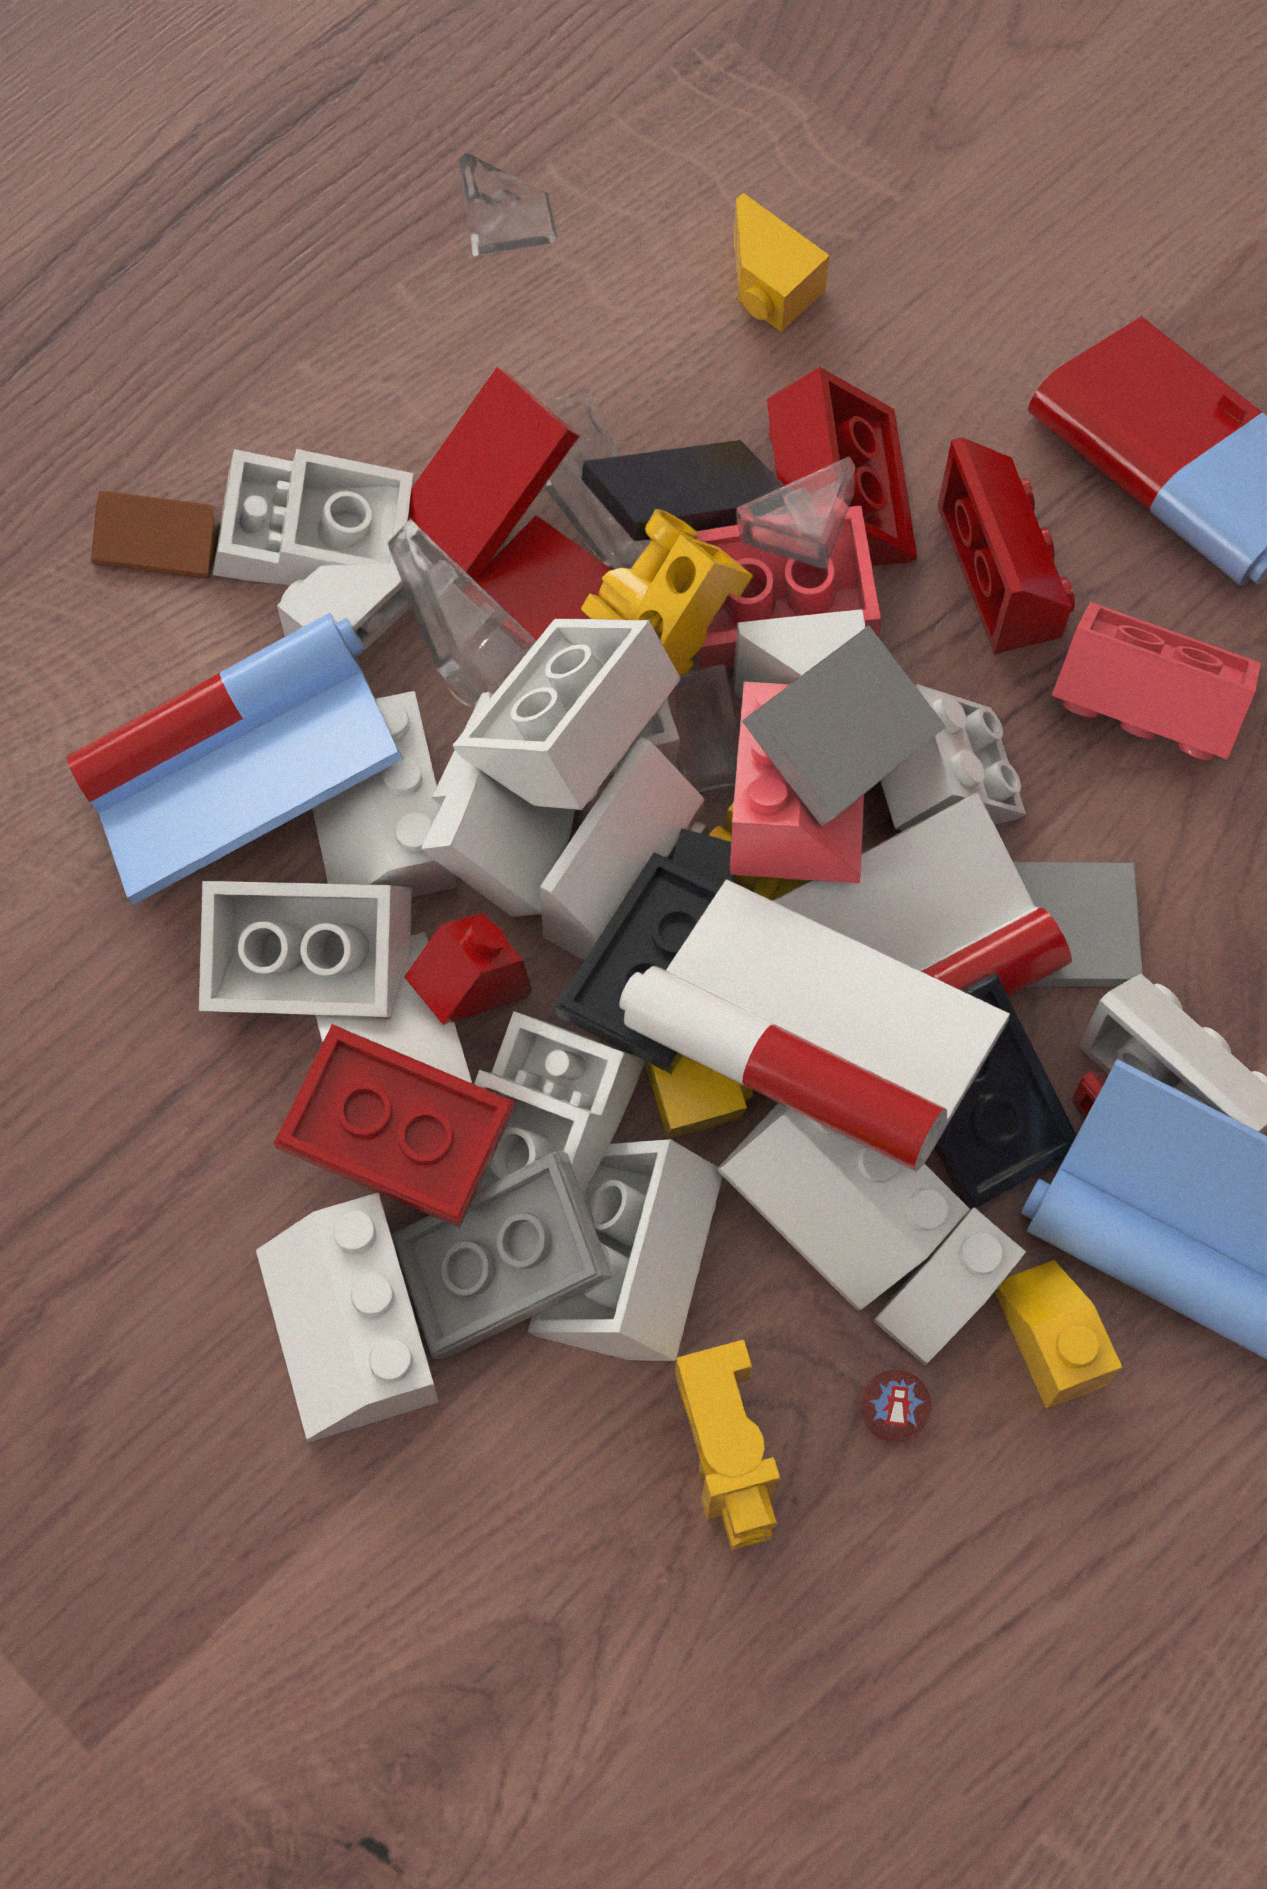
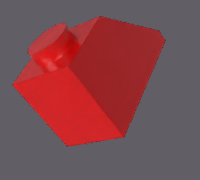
M484 913L441 924L404 976L443 1025L524 999L532 990L523 959L506 940L503 931L496 924L492 923Z

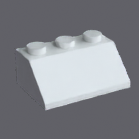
M554 619L452 746L463 759L533 806L582 810L595 797L598 788L618 761L629 752L631 744L650 719L660 711L663 702L681 678L649 620Z
M415 691L377 698L376 701L403 759L312 808L328 884L412 888V897L457 888L456 875L420 850L440 810L441 804L432 798L437 785Z
M639 736L540 886L543 938L583 960L590 953L652 854L655 852L672 860L681 828L705 835L708 832V826L703 824L705 799L650 740Z
M202 881L199 1011L391 1017L410 954L412 888L393 885Z
M1140 973L1110 990L1100 999L1078 1047L1106 1073L1109 1074L1118 1059L1265 1136L1267 1135V1076L1257 1071L1251 1072L1231 1054L1230 1046L1219 1033L1208 1027L1202 1028L1182 1010L1180 1001L1168 988L1161 984L1153 985Z
M780 1103L768 1113L717 1168V1171L856 1310H862L927 1259L970 1210L925 1163L915 1172Z
M671 1139L609 1144L603 1159L582 1195L612 1278L532 1316L528 1333L539 1338L625 1360L676 1361L723 1177L717 1171L718 1167Z
M379 1192L314 1211L256 1250L308 1443L439 1402Z

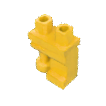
M655 509L645 526V532L652 540L631 569L618 568L608 571L601 578L604 582L599 590V597L589 593L581 610L591 619L649 620L678 675L685 678L694 664L690 658L696 655L706 639L707 627L729 593L740 597L753 575L721 548L696 540L698 533L687 523L668 512Z
M744 1339L677 1357L675 1366L676 1381L700 1458L699 1478L705 1477L701 1501L706 1519L722 1516L731 1550L772 1539L771 1529L776 1527L777 1522L771 1502L774 1499L780 1480L774 1457L762 1460L765 1450L764 1437L759 1427L746 1417L737 1386L738 1383L749 1381L752 1369Z

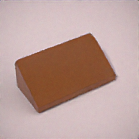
M100 491L95 510L91 553L92 564L209 579L220 530L216 508L210 504Z

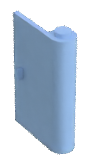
M1117 1059L1051 1185L1038 1179L1020 1214L1032 1220L1027 1232L1267 1360V1136Z

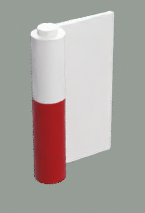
M974 793L864 851L861 855L860 883L809 880L772 900L956 989L962 988L987 973H997L1009 997L1072 963L1070 948L1065 936L1056 921L1045 909L1034 906L979 793Z
M727 879L667 970L658 966H652L644 975L636 972L627 982L619 1002V1007L625 1010L624 1023L626 1027L915 1172L924 1165L1009 1021L1010 1015L1001 1009Z

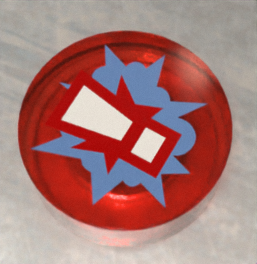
M888 1370L875 1376L867 1385L861 1400V1415L865 1425L875 1436L889 1442H903L916 1436L923 1429L931 1411V1399L924 1383L915 1375L903 1370Z

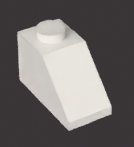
M407 562L319 566L305 580L299 579L291 584L283 594L281 602L277 605L284 636L330 612L337 622L346 617L349 619L366 650L419 600L415 569ZM363 652L357 654L356 658L359 657Z
M973 1207L929 1257L920 1263L873 1321L918 1361L926 1365L985 1304L1026 1251Z

